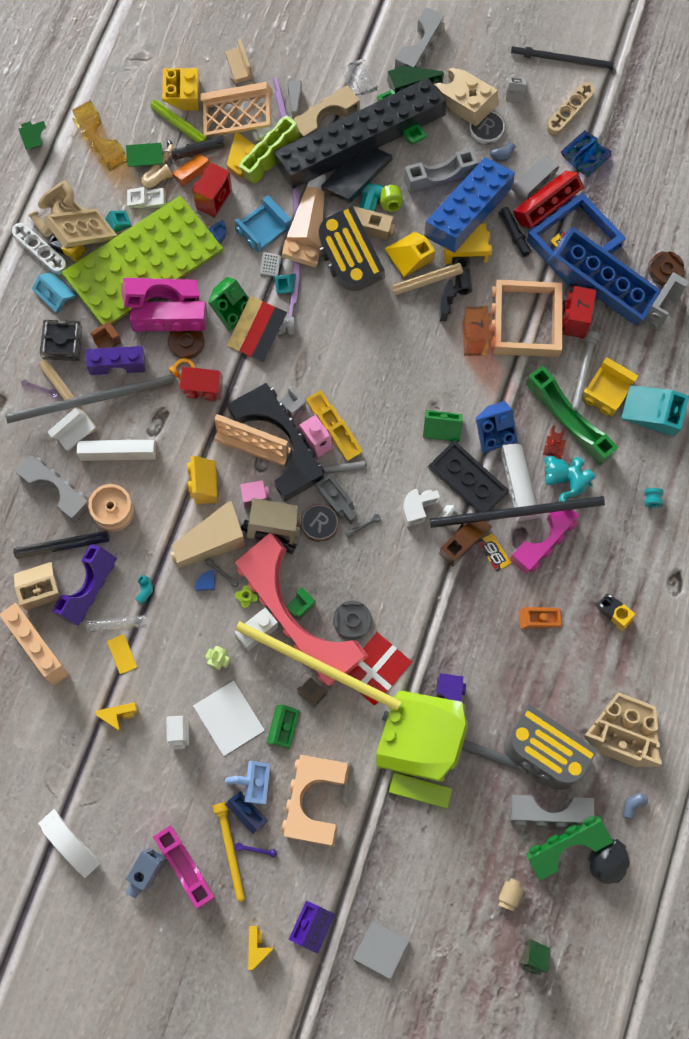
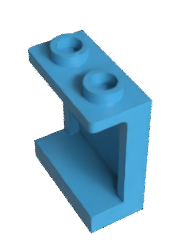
M269 195L262 199L263 205L240 221L238 218L235 220V231L240 237L243 236L249 247L255 249L258 253L286 233L291 227V218Z

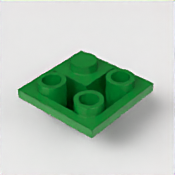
M226 277L213 288L208 304L227 331H230L237 325L249 297L236 279Z

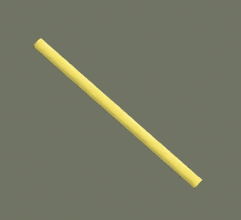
M239 621L235 629L395 710H398L401 701Z

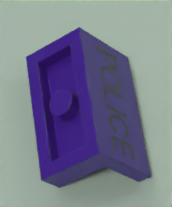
M306 901L289 940L318 954L335 914Z

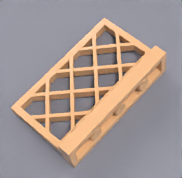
M267 82L201 93L203 128L206 138L272 127L271 96H273V89ZM260 98H266L265 104L260 108L256 103ZM244 101H249L250 104L245 111L240 108ZM227 104H233L234 107L229 113L223 110ZM255 106L259 111L254 117H251L248 113ZM208 108H218L212 116L208 114ZM239 109L243 113L235 120L231 116ZM221 112H223L226 116L219 123L215 119ZM264 113L266 115V122L259 123L256 121ZM245 116L251 119L250 122L242 126L240 122ZM229 119L235 122L230 128L224 127ZM214 121L218 126L214 131H209V126Z
M216 414L214 418L217 429L215 441L285 467L291 453L288 441Z

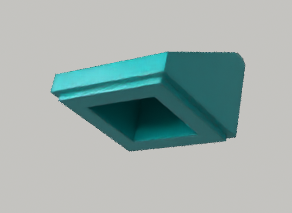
M126 210L109 211L106 216V221L115 232L131 227Z
M296 273L274 276L277 294L294 292Z

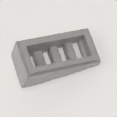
M301 80L288 81V96L292 120L298 116L302 93Z

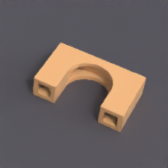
M14 603L0 613V617L31 660L53 686L70 675L17 603Z
M300 755L299 760H296L294 771L297 772L295 780L292 779L290 792H293L291 800L287 801L286 805L288 817L287 820L283 821L282 825L284 837L330 847L335 846L338 826L308 818L303 810L302 801L307 789L316 783L325 782L346 786L350 768L348 763Z

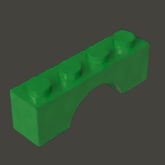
M590 816L584 820L583 824L567 828L564 834L560 836L554 835L543 845L540 846L538 844L531 847L526 854L541 881L558 872L559 857L568 847L584 845L596 852L613 843V840L600 816Z

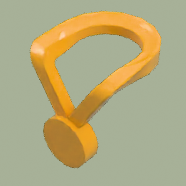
M186 358L179 359L168 370L181 380L180 373L176 370V367L186 362L192 368H195L191 360Z

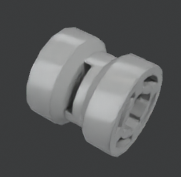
M294 317L284 319L277 336L285 333L295 335Z

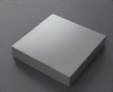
M372 920L353 959L391 979L409 940Z

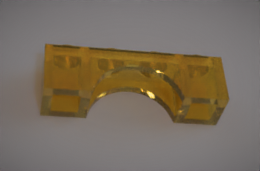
M91 100L72 109L74 115L72 120L75 126L81 128L83 138L86 141L89 140L91 150L94 154L97 153L99 155L98 159L103 167L106 166L110 172L127 163L126 152L117 139L106 140L96 134L102 122L100 114Z

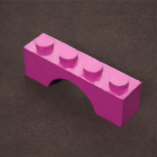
M123 278L121 287L124 307H143L145 301L153 297H163L172 302H197L200 297L196 280Z
M574 510L550 513L547 517L550 526V537L541 543L524 541L512 554L510 561L527 575L531 570L535 572L541 565L539 561L543 557L547 559L554 551L552 547L556 543L559 545L566 536L564 534L566 531H572L578 524L576 520L579 514Z
M170 825L153 836L163 855L180 879L195 908L199 910L216 898L175 829Z

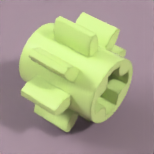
M215 646L214 650L209 648L205 655L206 659H208L207 665L216 670H220L222 666L226 668L230 662V658L227 657L229 652L219 646Z

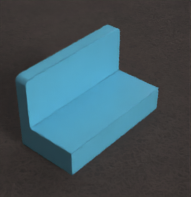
M53 272L38 275L32 287V290L55 312H61L66 300L74 299L77 296Z

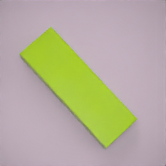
M394 772L389 793L448 809L452 788Z

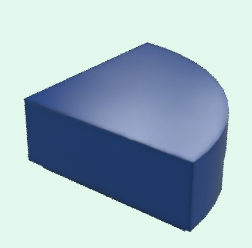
M221 220L208 229L221 244L226 236L224 221Z
M214 570L207 571L198 578L195 584V591L215 590Z

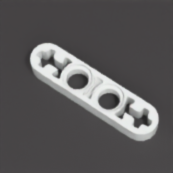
M17 223L12 227L14 238L55 275H62V272L67 269L65 260L24 223ZM18 231H24L26 238L21 233L18 234ZM31 240L38 241L35 247L28 245ZM44 251L50 252V256L47 258H42L41 254ZM54 260L58 265L61 264V267H55L52 261Z

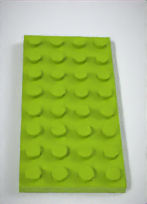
M180 195L64 270L62 275L101 325L108 321L113 325L131 313V307H124L121 294L123 278L182 279L223 252V247Z

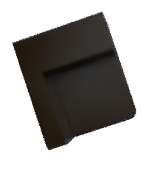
M309 678L301 687L297 688V692L314 708L328 694V690L323 685L317 684L312 678Z

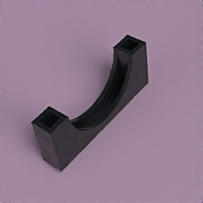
M264 383L227 403V406L234 421L239 423L249 421L268 422L279 427L288 436L293 447L292 460L287 470L274 480L275 487L285 502L323 479L325 470L321 463H316L313 450L310 447H306L304 443L306 440L303 434L296 431V424L293 418H288L285 412L287 410L282 402L279 403L276 399L277 393L274 388Z

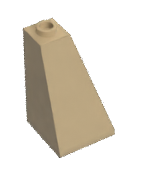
M232 501L224 504L172 544L173 551L170 552L173 563L177 562L178 567L181 568L245 547L243 534Z

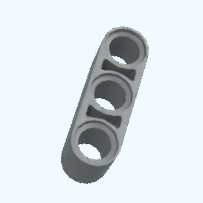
M544 155L514 183L512 191L526 201L556 174L559 166L548 156Z

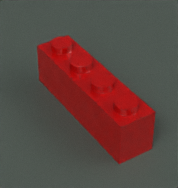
M565 170L516 207L513 213L519 226L533 228L583 190L584 186L579 174Z

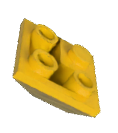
M417 232L409 234L384 249L403 278L433 262L436 251L428 239Z

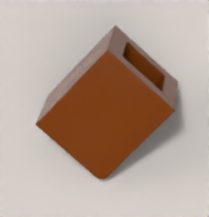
M109 321L90 333L98 348H114L122 343L119 334Z

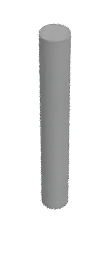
M365 461L323 466L325 470L323 474L364 469Z

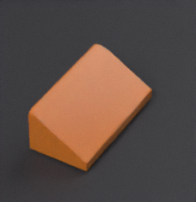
M198 154L174 171L172 175L182 186H185L200 175L205 168H208L210 161L203 155Z

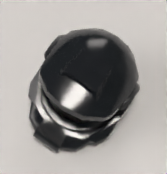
M612 839L613 843L596 852L592 850L587 858L590 862V873L603 884L619 883L626 875V870L630 865L626 845L618 839Z

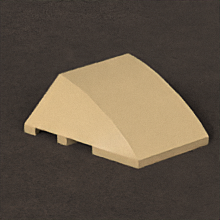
M618 692L584 735V738L590 745L598 749L597 753L633 767H661L662 765L659 756L660 742H658L656 706Z

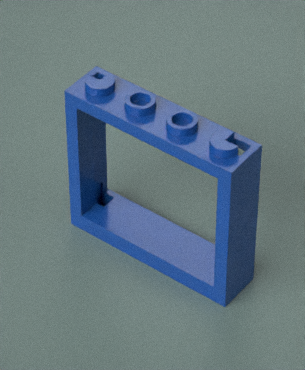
M581 193L579 196L572 197L567 205L560 206L552 216L548 215L544 218L540 225H535L528 231L527 242L547 263L554 251L540 238V235L579 206L611 239L602 247L610 254H613L623 246L626 237L584 193ZM547 263L568 286H571L573 283H575L573 280H571L566 275L561 273L559 270L554 268L552 265Z

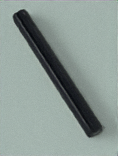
M101 531L16 547L13 549L14 557L19 559L109 541L108 531Z

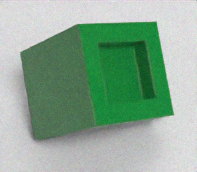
M302 587L296 592L297 596L287 605L289 612L298 621L316 605V601Z

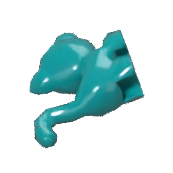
M555 456L544 458L546 464L544 470L545 483L547 485H554L568 481L571 491L560 494L559 502L566 501L576 495H581L590 486H593L591 481L595 479V474L590 469L582 472L581 467L584 465V461L580 457L574 458L571 466Z

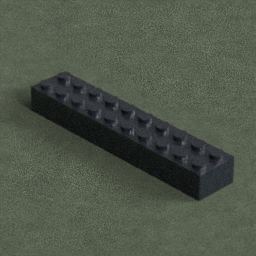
M426 78L275 150L276 166L291 188L295 189L402 137L404 130L416 124L422 127L445 116L446 100L432 82Z

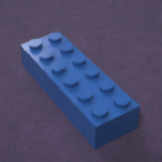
M484 157L425 222L424 236L455 253L512 189L515 172Z
M574 227L565 233L547 263L579 286L596 290V298L634 325L644 320L661 292L659 288Z

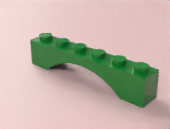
M543 365L528 376L526 386L600 466L615 454L618 446L606 433L594 427L578 411H573L572 404L562 392L556 379Z

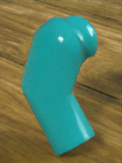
M141 575L138 578L141 592L135 600L141 605L144 604L153 592L152 581L146 575Z

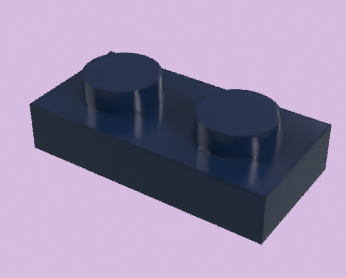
M240 791L230 798L225 805L254 834L268 820L252 803L244 802L245 796Z

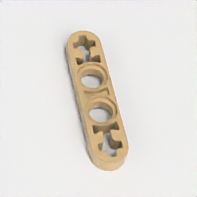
M585 82L581 84L550 118L547 125L549 134L559 135L592 99L595 87L591 83ZM587 90H588L589 92H586L585 95H584V97H583V96H582V95H583V91H587ZM577 100L581 105L574 106L572 101ZM568 112L570 117L565 118L561 113ZM559 120L560 122L558 127L553 128L552 125L555 126Z

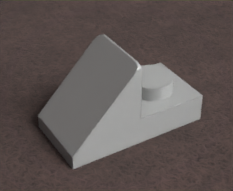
M508 77L506 101L523 102L527 85L525 78Z

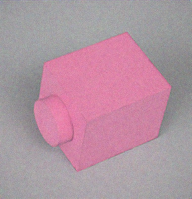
M263 480L240 484L244 508L251 507L252 498L266 500V498L270 497L268 486H264Z

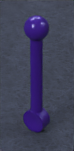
M236 843L235 845L237 851L247 850L270 855L272 858L277 856V851L274 849L269 851L243 846L242 843Z

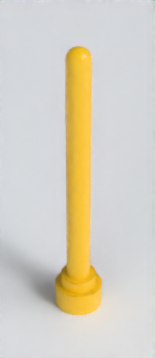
M226 802L213 805L212 808L216 817H219L236 898L238 902H243L245 896L227 819L230 809L225 805Z

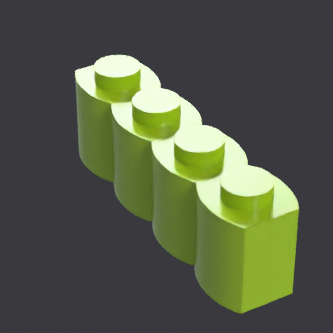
M288 116L283 117L276 124V127L265 135L263 141L253 148L251 154L242 159L239 167L245 179L252 184L259 182L265 172L275 165L274 151L300 138V131L294 120Z

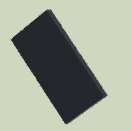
M378 148L340 166L321 185V190L350 203L393 160L392 155Z
M455 440L428 465V468L476 512L490 511L509 492L507 487Z

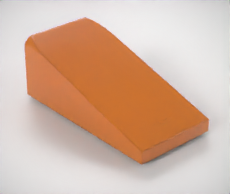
M524 607L519 610L521 629L562 627L560 608Z

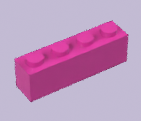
M205 301L145 302L143 307H131L130 323L132 330L138 332L206 331L208 313Z

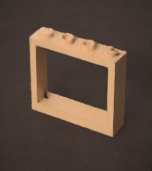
M496 280L495 286H492L491 297H494V303L491 304V314H494V320H491V331H494V337L491 336L490 340L493 354L560 357L562 352V283ZM502 292L552 294V344L501 342Z

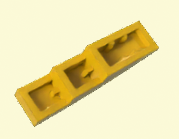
M322 390L305 399L307 405L328 431L331 441L346 461L363 452L344 419L340 418L336 409L329 403Z

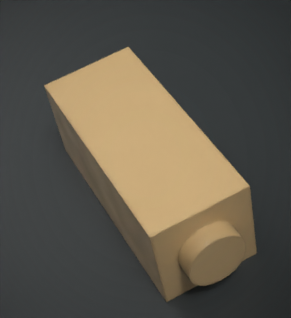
M353 206L366 234L388 241L389 235H393L395 229L393 216Z

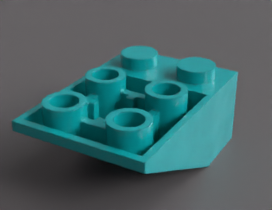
M630 385L621 420L674 437L682 429L689 395L674 390Z

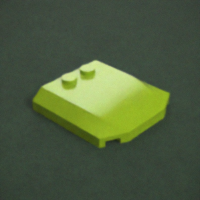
M400 690L394 698L401 701L398 710L390 708L376 752V766L381 769L443 782L445 780L444 776L458 764L469 726L464 710L466 709L465 704L459 701Z

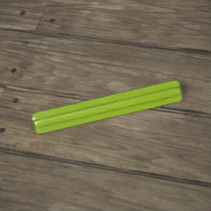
M157 99L150 103L151 109L195 142L199 143L207 140L204 134Z

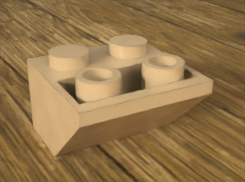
M52 562L14 574L15 590L19 604L25 611L57 601L61 596Z

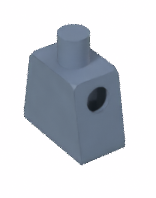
M152 848L143 850L126 878L130 882L126 893L131 897L137 898L141 890L148 889L165 864L166 857Z

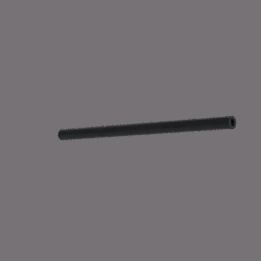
M604 496L430 518V526L435 528L605 506Z

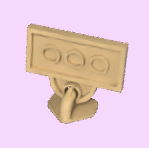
M66 180L45 192L38 202L40 209L52 208V214L46 215L43 221L39 217L38 211L28 215L45 237H51L54 234L64 248L110 241L117 237L115 231L97 208L84 210L73 201L74 192Z

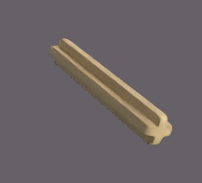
M460 263L394 284L393 291L395 295H399L462 274V266Z

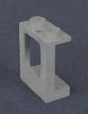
M674 272L672 273L644 320L649 327L661 330L669 313L660 307L666 298L677 303L689 281Z

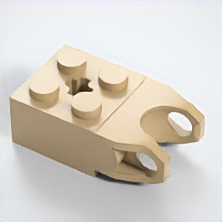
M449 68L447 70L449 73L448 77L452 82L449 84L434 83L433 85L440 91V94L446 100V106L451 112L477 126L499 105L498 90L465 70Z

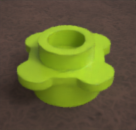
M249 585L244 586L243 590L235 593V598L239 599L243 608H247L258 600L257 594L253 593Z

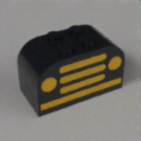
M353 205L328 216L322 221L319 227V239L322 247L319 249L324 261H329L327 265L332 277H337L342 287L350 291H359L385 278V270Z

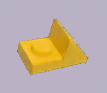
M133 702L97 710L95 713L98 718L122 733L119 718H133L134 714H138L139 711L137 704Z
M249 926L248 970H254L274 950V948H258V943H262V930H258V926Z

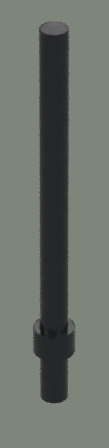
M512 46L511 53L524 55L527 58L532 56L613 69L614 65L612 61L534 50L533 47L527 46L525 48Z

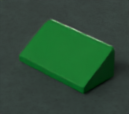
M276 705L267 744L290 749L300 710L286 705Z

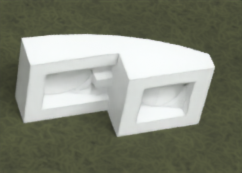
M144 187L127 190V206L129 208L152 209L161 208L166 205V191L164 188L146 190Z

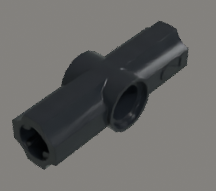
M452 257L453 265L460 263L464 267L462 268V274L454 276L457 294L467 295L472 292L469 257Z

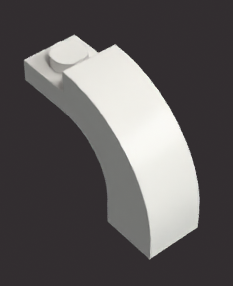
M55 810L38 823L43 833L56 849L84 878L101 864Z

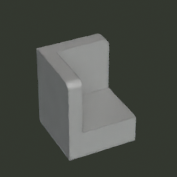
M292 386L288 388V395L279 401V403L282 402L287 410L285 413L293 419L306 409V401Z

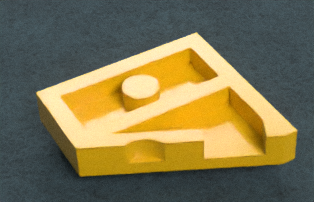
M238 132L234 135L227 161V169L241 178L243 174L239 164L245 156L251 154L256 145Z

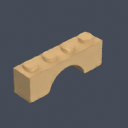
M347 85L344 88L338 89L330 97L324 98L316 106L310 107L307 112L296 116L293 120L297 123L300 131L299 139L317 131L318 123L327 116L338 115L344 118L359 111L360 99Z

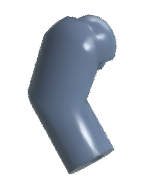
M509 142L505 148L492 149L490 155L496 160H507L516 146L514 143Z
M636 793L629 797L625 803L623 817L633 819L635 808L642 805L645 806L648 803V798L642 793Z

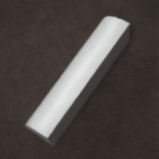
M156 440L78 441L77 455L80 461L156 460Z
M520 444L503 445L501 456L514 508L537 505L523 446ZM536 514L516 518L517 522L537 519L540 516Z

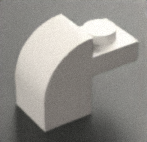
M414 489L408 493L403 504V517L407 527L425 522L426 514L423 507L439 503L440 496L438 490L433 492L432 490H427L419 495L418 490Z

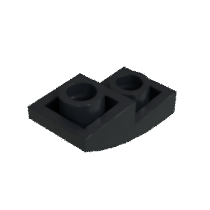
M448 280L442 294L439 313L440 321H447L448 314H451L453 299L457 297V288L453 286V280Z

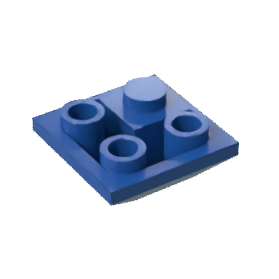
M506 401L487 406L475 418L482 453L501 448L503 445L518 443L513 410Z

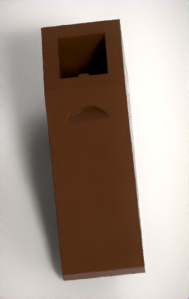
M486 521L467 523L440 548L439 555L454 567L492 526Z

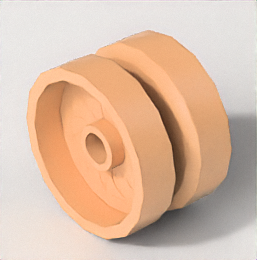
M107 484L100 486L89 498L88 507L90 514L99 528L105 531H121L129 526L134 518V506L130 496L124 488L118 485Z

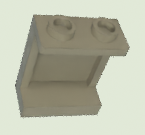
M252 498L247 538L254 539L256 531L289 536V544L293 545L294 538H298L300 527L296 526L299 525L301 514L297 513L298 505Z

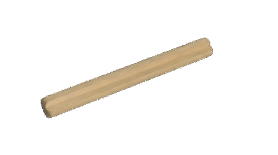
M47 359L39 363L40 368L64 400L75 398ZM82 406L75 407L85 412ZM94 424L95 429H94L90 434L94 433V432L97 430V427H96L95 424Z

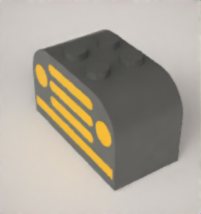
M528 705L505 741V752L513 762L518 764V770L524 774L530 773L535 777L534 780L543 786L546 784L556 790L567 789L584 775L598 752V749L531 705Z

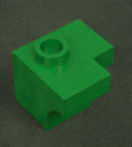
M29 121L21 124L22 128H19V132L26 150L43 145L41 133L46 129L44 121L35 124Z

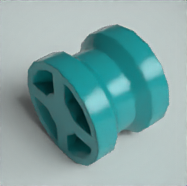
M647 488L644 490V495L646 496L644 501L645 507L659 508L663 506V489Z

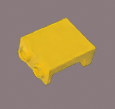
M486 223L480 224L455 253L443 247L444 264H452V257L483 256L484 262H488V257L492 255V245L488 244L490 242V231H487Z
M606 357L600 369L584 390L582 399L587 405L600 409V412L604 415L613 417L627 396L629 386L634 385L638 375Z

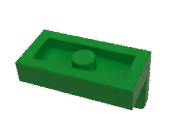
M161 142L126 145L128 167L163 164V146Z
M425 410L423 438L455 440L459 442L463 414Z

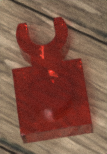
M552 426L549 433L550 436L546 438L542 455L555 456L557 459H561L566 440L562 439L565 429L562 428L561 433H556L555 426Z

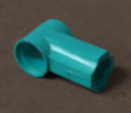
M369 183L363 189L359 208L375 212L377 203L380 202L379 198L383 186Z

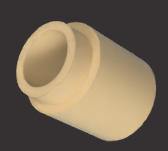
M511 878L509 882L505 881L498 898L500 900L498 905L514 912L524 892V888L521 887L522 883Z

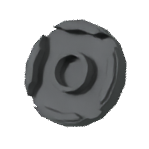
M351 600L344 602L334 612V628L345 639H360L371 628V612L359 601Z

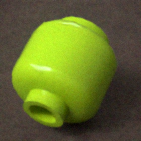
M387 185L382 188L379 198L382 208L390 212H395L401 208L404 202L401 189L396 185Z

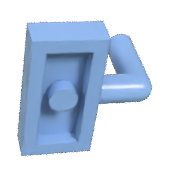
M249 761L247 777H227L225 782L227 785H246L244 802L266 805L270 763Z

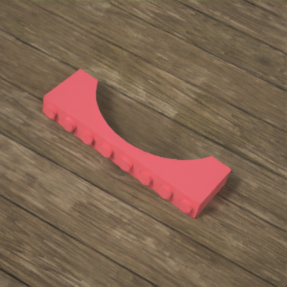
M269 533L235 562L238 566L237 571L242 577L248 579V585L251 590L260 595V602L266 608L269 607L272 611L271 615L284 627L282 629L284 634L288 638H292L296 643L294 646L297 650L348 674L369 657L358 641H326L312 635L297 623L285 604L280 584L281 565L287 549L276 534ZM318 672V679L322 684L333 686L338 682Z

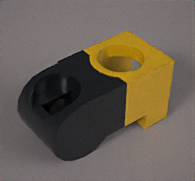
M55 235L48 242V245L53 250L70 257L74 262L80 261L86 251L84 245L64 248Z
M606 594L596 605L597 609L616 624V627L621 632L633 621L635 616L633 611L610 594Z

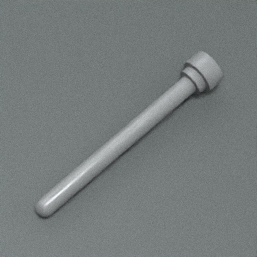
M588 331L584 338L586 350L572 405L573 411L580 409L593 349L599 343L600 335L594 331Z

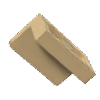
M239 39L238 48L225 51L235 84L252 79L251 66L242 40Z

